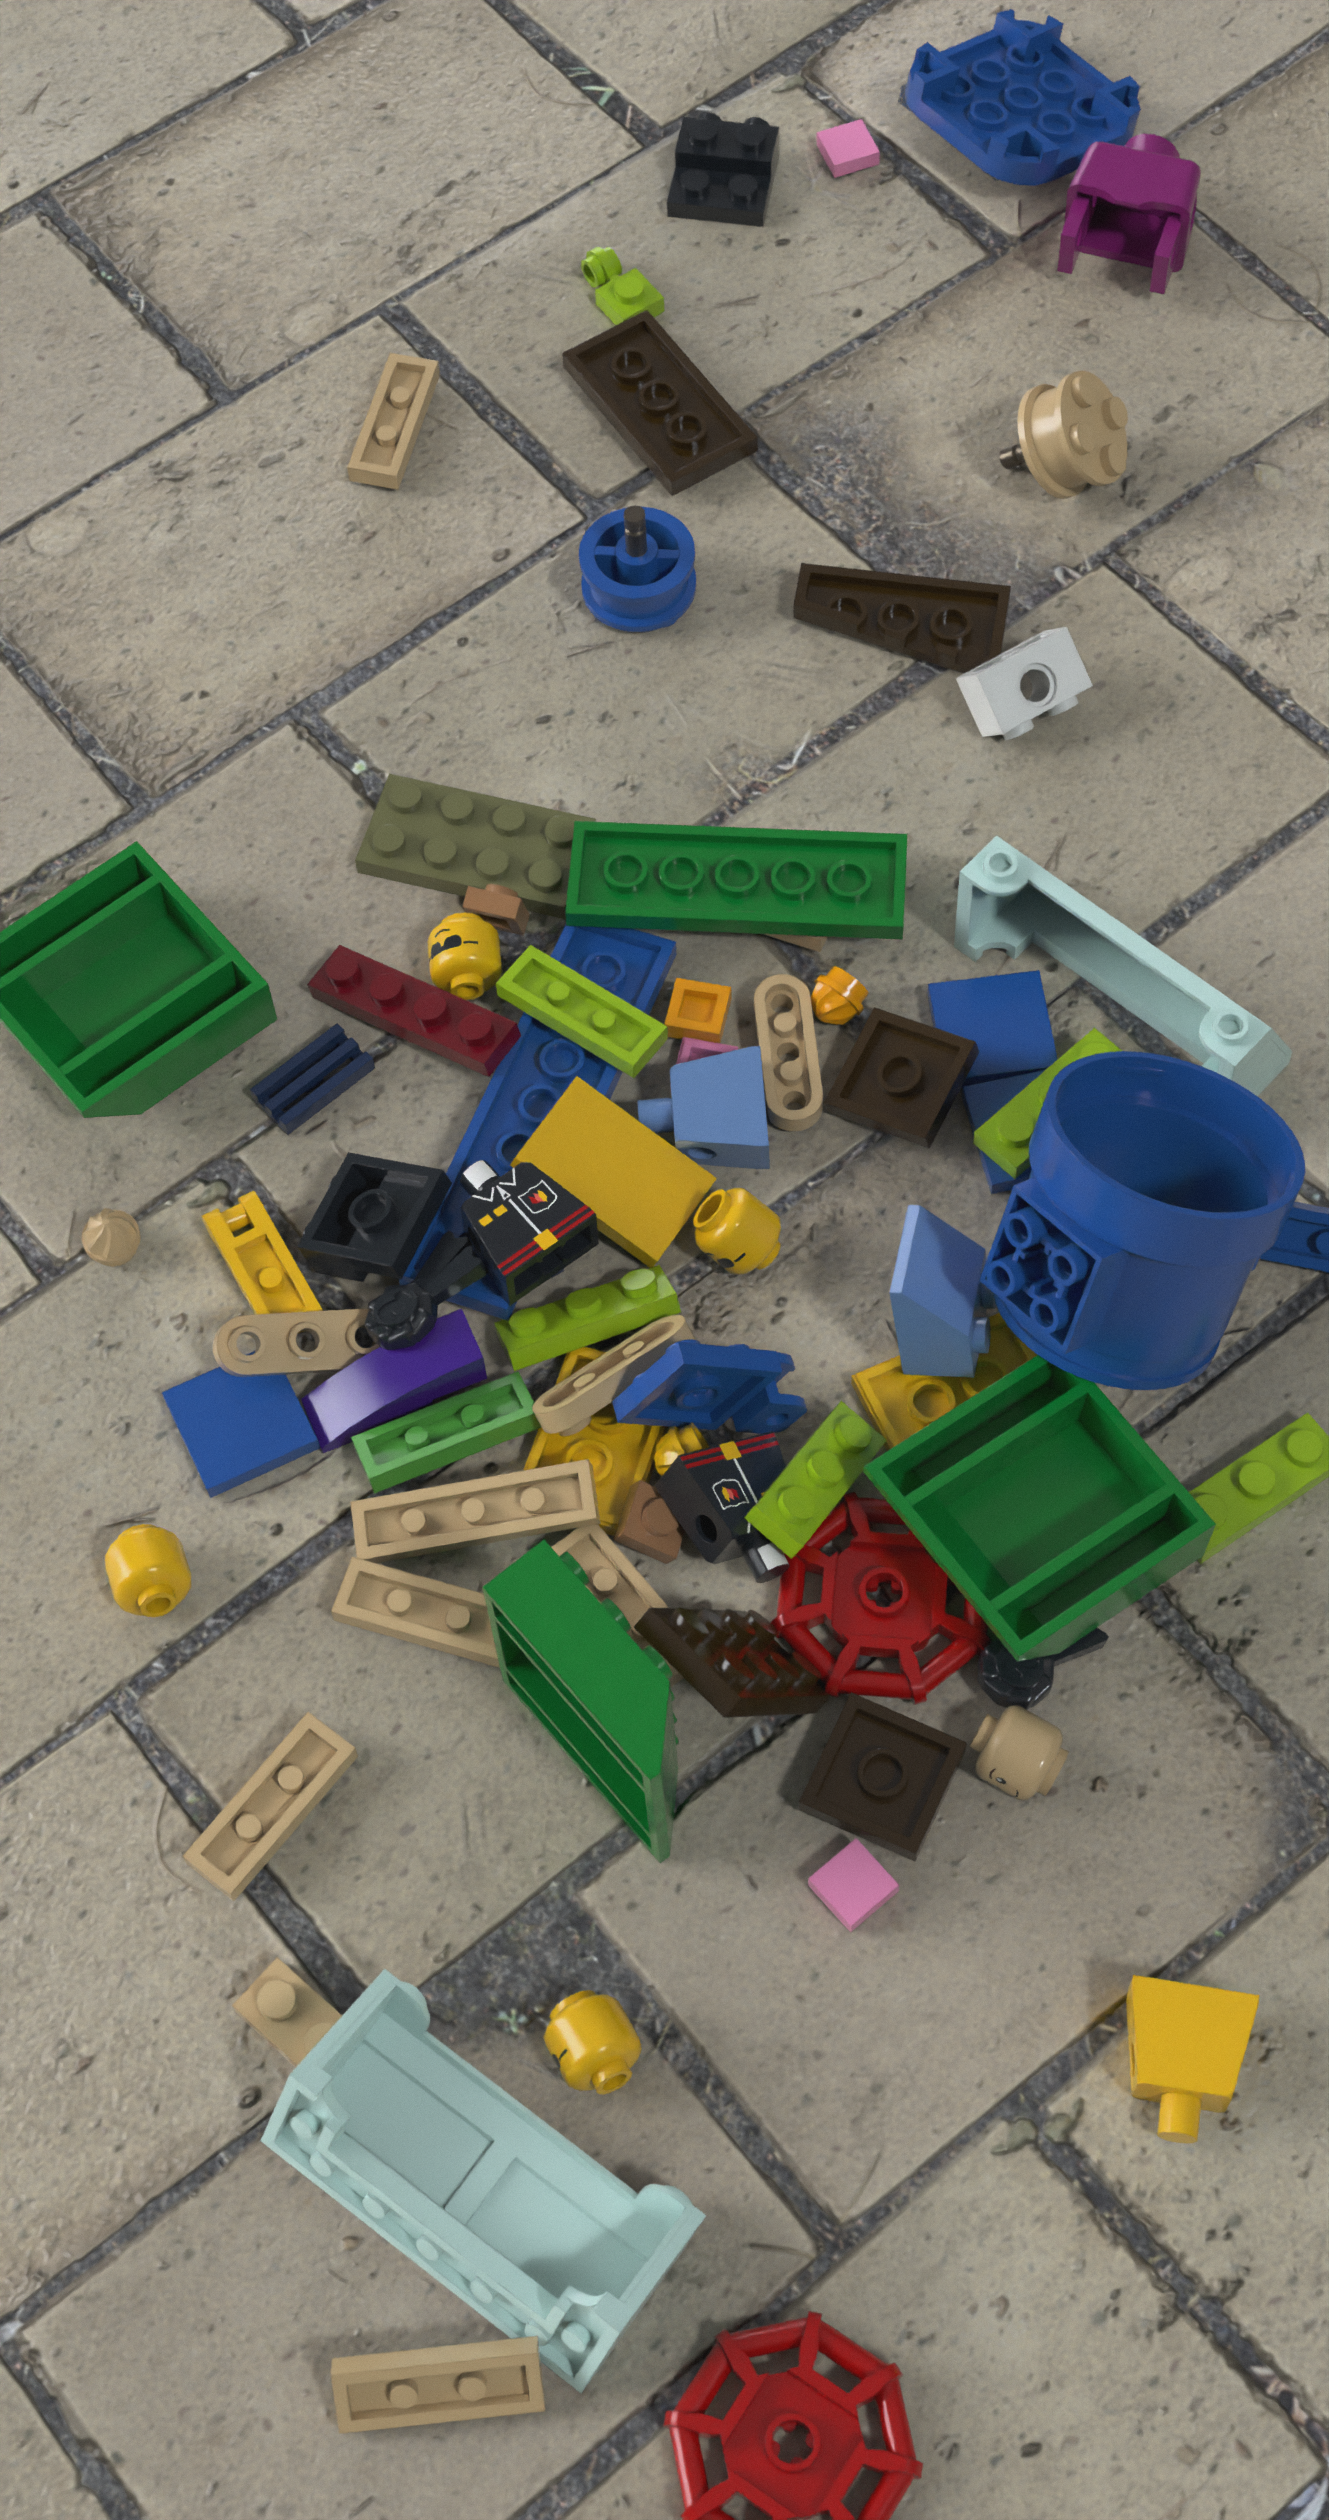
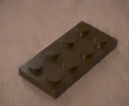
M648 310L562 353L564 369L671 496L758 452V437Z
M649 1608L634 1626L724 1718L816 1714L831 1696L825 1692V1688L818 1682L821 1678L819 1670L799 1653L792 1652L790 1655L774 1639L778 1635L775 1627L754 1610L746 1612L731 1609L709 1610L707 1608Z

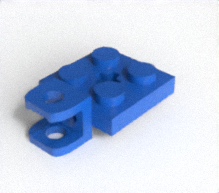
M693 1339L682 1340L670 1345L660 1359L645 1372L637 1375L633 1379V1383L612 1401L618 1423L666 1427L676 1426L680 1428L693 1423L698 1429L716 1430L732 1416L736 1432L757 1434L770 1431L774 1433L782 1432L807 1412L804 1398L791 1394H779L776 1383L786 1374L795 1370L792 1356L777 1351L750 1349L745 1344L730 1346L706 1345Z

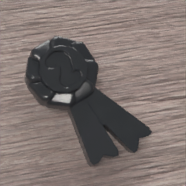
M448 1230L444 1233L413 1282L406 1285L387 1286L382 1295L368 1303V1313L364 1325L373 1342L386 1350L414 1346L435 1327L439 1304L487 1275L488 1271L482 1260L477 1257L468 1237L455 1238L453 1233Z
M1097 1627L1058 1654L1019 1662L1016 1661L999 1638L988 1644L979 1656L978 1683L982 1690L998 1706L1008 1708L1017 1705L1028 1710L1036 1706L1050 1693L1053 1684L1054 1666L1103 1648L1109 1636Z

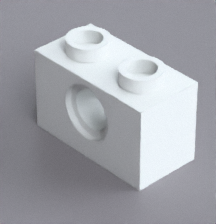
M1067 627L1045 630L956 678L982 737L1003 735L1005 741L1016 738L1033 729L1034 724L1031 719L1046 711L1049 716H1054L1074 707L1079 703L1076 695L1093 686ZM1024 674L1029 677L1032 683V694L1028 700L1022 695L1020 689L1021 678Z

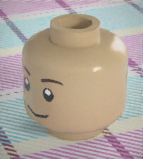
M1017 1705L1005 1709L999 1719L987 1713L969 1746L980 1753L975 1764L977 1776L1022 1801L1028 1800L1036 1792L1046 1796L1069 1754V1751L1061 1747L1063 1735L1057 1726Z

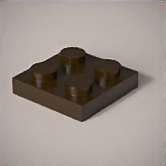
M874 1007L824 1104L831 1114L930 1149L979 1054V1049L973 1040Z
M851 1692L799 1800V1810L916 1862L966 1752L967 1742Z

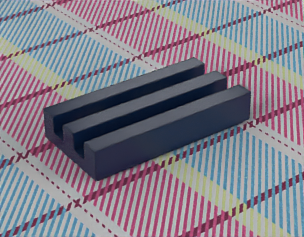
M336 1023L250 1089L251 1096L256 1104L289 1135L374 1070V1060L366 1051L363 1053L360 1050L359 1044L352 1037L348 1039L344 1029ZM347 1059L352 1061L286 1113L282 1111L283 1108L304 1092L309 1093L320 1085L326 1075Z

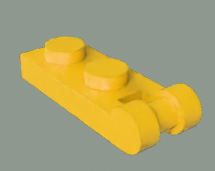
M254 1190L238 1197L239 1204L221 1213L216 1208L201 1216L212 1241L218 1247L254 1314L323 1311ZM249 1224L253 1228L236 1237L232 1234V1232Z

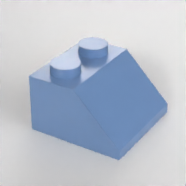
M908 1205L889 1292L902 1371L905 1375L974 1378L979 1353L987 1354L990 1346L991 1327L990 1319L986 1317L987 1309H996L997 1307L993 1292L979 1281L987 1260L985 1248L920 1205Z

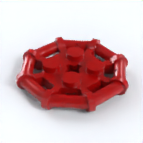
M855 1492L844 1494L842 1502L832 1509L807 1543L792 1559L784 1553L790 1567L780 1575L777 1615L771 1622L778 1632L776 1637L783 1638L796 1653L804 1656L821 1673L820 1680L826 1686L825 1692L835 1698H838L840 1694H850L852 1692L862 1696L911 1700L913 1705L926 1702L927 1694L976 1655H980L984 1648L991 1643V1639L987 1636L988 1625L966 1598L964 1599L963 1619L945 1613L947 1587L956 1585L939 1564L935 1563L926 1554V1548L910 1529L908 1534L870 1531L868 1522L906 1525L886 1499L858 1497ZM848 1527L850 1528L854 1538L850 1541V1546L839 1555L837 1551L830 1557L820 1551L821 1548ZM805 1572L823 1576L820 1603L802 1606ZM886 1582L891 1584L892 1593L902 1597L898 1602H891L889 1607H879L876 1605V1601L868 1599L866 1593L876 1592L879 1583ZM825 1623L830 1628L834 1639L840 1645L845 1646L840 1652L837 1661L809 1629ZM939 1632L952 1641L950 1645L919 1668L918 1659L914 1652L923 1650L933 1636ZM860 1655L896 1658L899 1661L901 1674L855 1670Z
M808 2311L807 2317L733 2333L723 2329L714 2336L716 2344L673 2411H666L663 2427L670 2431L685 2510L680 2516L682 2520H736L722 2510L736 2495L743 2498L772 2520H810L816 2516L828 2513L831 2520H855L853 2515L842 2504V2501L862 2468L877 2472L883 2476L856 2520H890L913 2480L921 2479L923 2463L916 2458L899 2382L903 2373L894 2362L888 2365L822 2320V2313ZM799 2348V2366L788 2368L787 2371L781 2373L757 2375L749 2359ZM818 2352L861 2381L847 2393L813 2370ZM732 2371L743 2383L744 2387L726 2416L721 2420L704 2414ZM873 2400L876 2401L886 2450L866 2449L862 2437L857 2409ZM799 2425L808 2431L805 2444L812 2452L805 2460L794 2457L790 2463H786L778 2458L781 2446L774 2440V2436L779 2429L791 2433ZM699 2438L721 2439L728 2479L713 2486L711 2489L708 2486Z

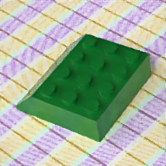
M137 841L0 932V1022L83 1118L141 1115L278 1020L268 983Z
M1039 1355L866 1464L863 1469L866 1476L1017 1662L1062 1652L1204 1556L1216 1526L1211 1517L1094 1382L1066 1372Z
M543 1540L482 1587L502 1679L659 1863H662L670 1856L678 1780L676 1745L679 1744V1740L675 1734L674 1724L677 1722L672 1708V1702L675 1700V1697L671 1691L669 1681L673 1677L672 1671L662 1656L652 1646L648 1645L642 1650L628 1635L627 1632L631 1629L630 1624L615 1603L608 1598L600 1603L585 1586L589 1583L588 1576L576 1559L566 1551L558 1556L550 1545Z

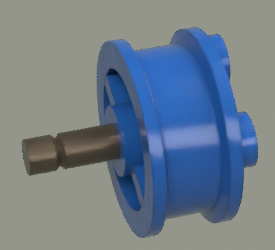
M637 505L612 511L595 521L585 532L579 547L582 596L589 611L600 622L612 628L628 632H646L673 625L688 610L696 593L695 545L691 533L673 515L659 509Z

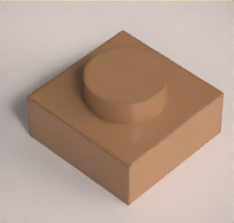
M487 884L485 890L470 886L467 888L462 905L465 913H473L480 916L497 930L524 936L530 914L522 899L518 898L517 892L496 884Z
M639 1480L630 1486L613 1540L668 1564L677 1558L685 1530L662 1499L656 1487Z

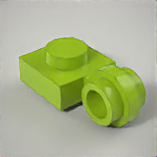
M595 247L587 252L586 259L581 261L582 272L588 283L592 287L597 288L595 289L596 305L615 325L645 310H648L653 317L665 312L664 297L637 268L619 276L622 274V266L612 248L606 247L602 249L601 247Z

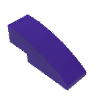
M461 1308L437 1318L435 1327L414 1346L396 1350H386L380 1346L324 1381L303 1397L301 1401L318 1439L322 1453H326L352 1443V1436L433 1405V1399L487 1379L484 1358Z

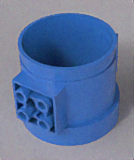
M1132 1051L1105 1052L1078 1059L1064 1067L1054 1077L1049 1086L1029 1142V1159L1032 1167L1028 1180L1014 1185L979 1281L993 1292L999 1313L1012 1332L1040 1357L1066 1372L1102 1385L1130 1390H1159L1187 1383L1198 1377L1211 1364L1250 1272L1255 1270L1261 1255L1278 1240L1304 1181L1305 1160L1303 1151L1292 1130L1268 1104L1233 1080L1205 1067L1169 1056Z

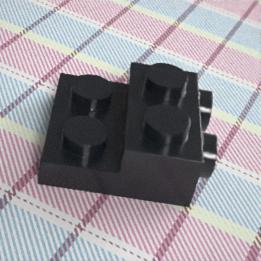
M711 112L700 113L696 118L683 117L675 149V170L667 199V217L764 227L779 160V127L770 126L766 120L759 117L748 118L744 123L722 121L718 115Z
M348 1152L337 1174L332 1178L329 1188L311 1222L305 1227L297 1248L316 1273L358 1282H364L368 1273L402 1280L452 1182L442 1169Z

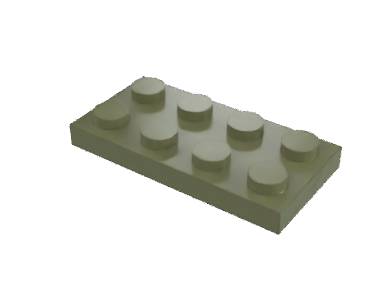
M389 774L355 859L357 873L464 897L468 886L485 890L487 884L501 885L517 892L518 898L522 899L527 911L566 919L565 911L574 821L596 822V819Z

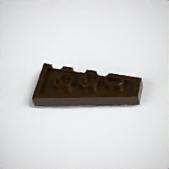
M801 563L793 604V618L942 667L966 673L1002 653L1011 586Z

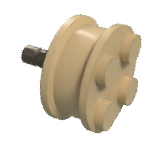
M1084 370L1066 375L1060 381L1058 387L1049 384L1035 386L1025 393L1019 406L1018 435L1020 443L1002 449L999 454L1000 462L1005 469H1011L1027 463L1029 470L1039 485L1050 495L1060 499H1067L1078 495L1084 490L1087 483L1094 486L1111 484L1126 469L1127 436L1125 426L1128 421L1126 406L1119 397H1113L1107 386L1097 376Z

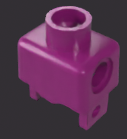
M1143 133L1133 136L1126 142L1125 146L1102 141L1090 144L1067 191L1065 221L1060 237L1057 271L1072 274L1079 253L1153 268L1150 292L1164 295L1172 272L1180 271L1184 265L1195 220L1197 190L1201 177V170L1198 164L1192 160L1180 158L1176 147L1166 138L1156 134Z

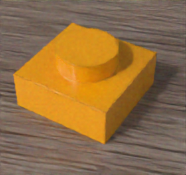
M676 978L664 1023L668 1029V1037L676 1039L687 1037L721 1044L732 1000L731 987Z

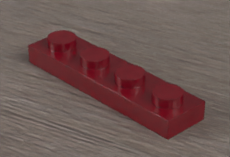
M342 945L335 949L307 984L314 999L487 1077L491 1076L521 1037L516 1022Z

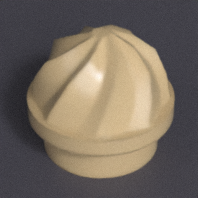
M103 1208L100 1213L91 1216L82 1232V1244L88 1256L96 1262L112 1267L123 1265L131 1260L137 1251L141 1239L139 1226L131 1215L121 1210Z

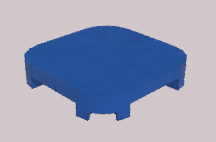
M1006 10L997 13L993 30L941 52L928 42L916 50L914 62L909 71L905 90L908 107L919 119L980 169L998 180L1015 185L1030 186L1052 182L1076 171L1090 144L1102 141L1125 146L1126 142L1133 137L1141 110L1137 98L1140 86L1131 76L1113 83L1060 41L1064 24L1050 15L1047 16L1045 24H1039L1029 20H1016L1014 18V10Z

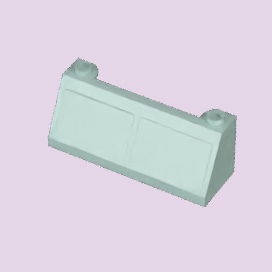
M997 835L960 871L954 947L974 962L983 955V951L992 948L1006 949V954L1015 960L1033 942L1203 1063L1202 1067L1233 1080L1256 1096L1289 1064L1292 1050L1271 1027Z
M384 1969L289 2074L261 2142L511 2339L538 2336L541 2362L578 2392L582 2393L686 2248L706 2215L692 2205L690 2199L681 2190L673 2186L649 2184L643 2187L639 2194L427 2032L430 2024V2014L423 1994L412 1984L400 1981Z

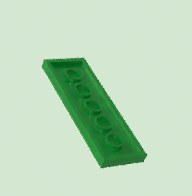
M574 821L565 911L566 926L903 940L908 834Z

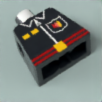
M481 1160L472 1164L461 1176L460 1185L471 1196L460 1207L465 1235L469 1238L472 1248L478 1258L484 1263L489 1276L509 1306L599 1244L596 1213L531 1162H521L500 1176L487 1161Z
M773 1431L681 1454L655 1484L658 1493L707 1562L715 1565L744 1556L757 1583H764L775 1579L789 1569L790 1565L783 1551L744 1518L786 1467Z

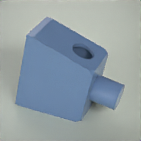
M760 1046L746 1047L676 1064L670 1068L672 1098L637 1100L639 1121L655 1133L674 1132L676 1149L698 1165L770 1169Z

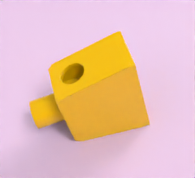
M1139 1975L1132 1976L1126 1999L1131 2092L1134 2098L1160 2103L1157 2130L1159 2138L1176 2143H1195L1198 2141L1201 2110L1217 2113L1226 2112L1235 2090L1256 2016L1259 1995Z

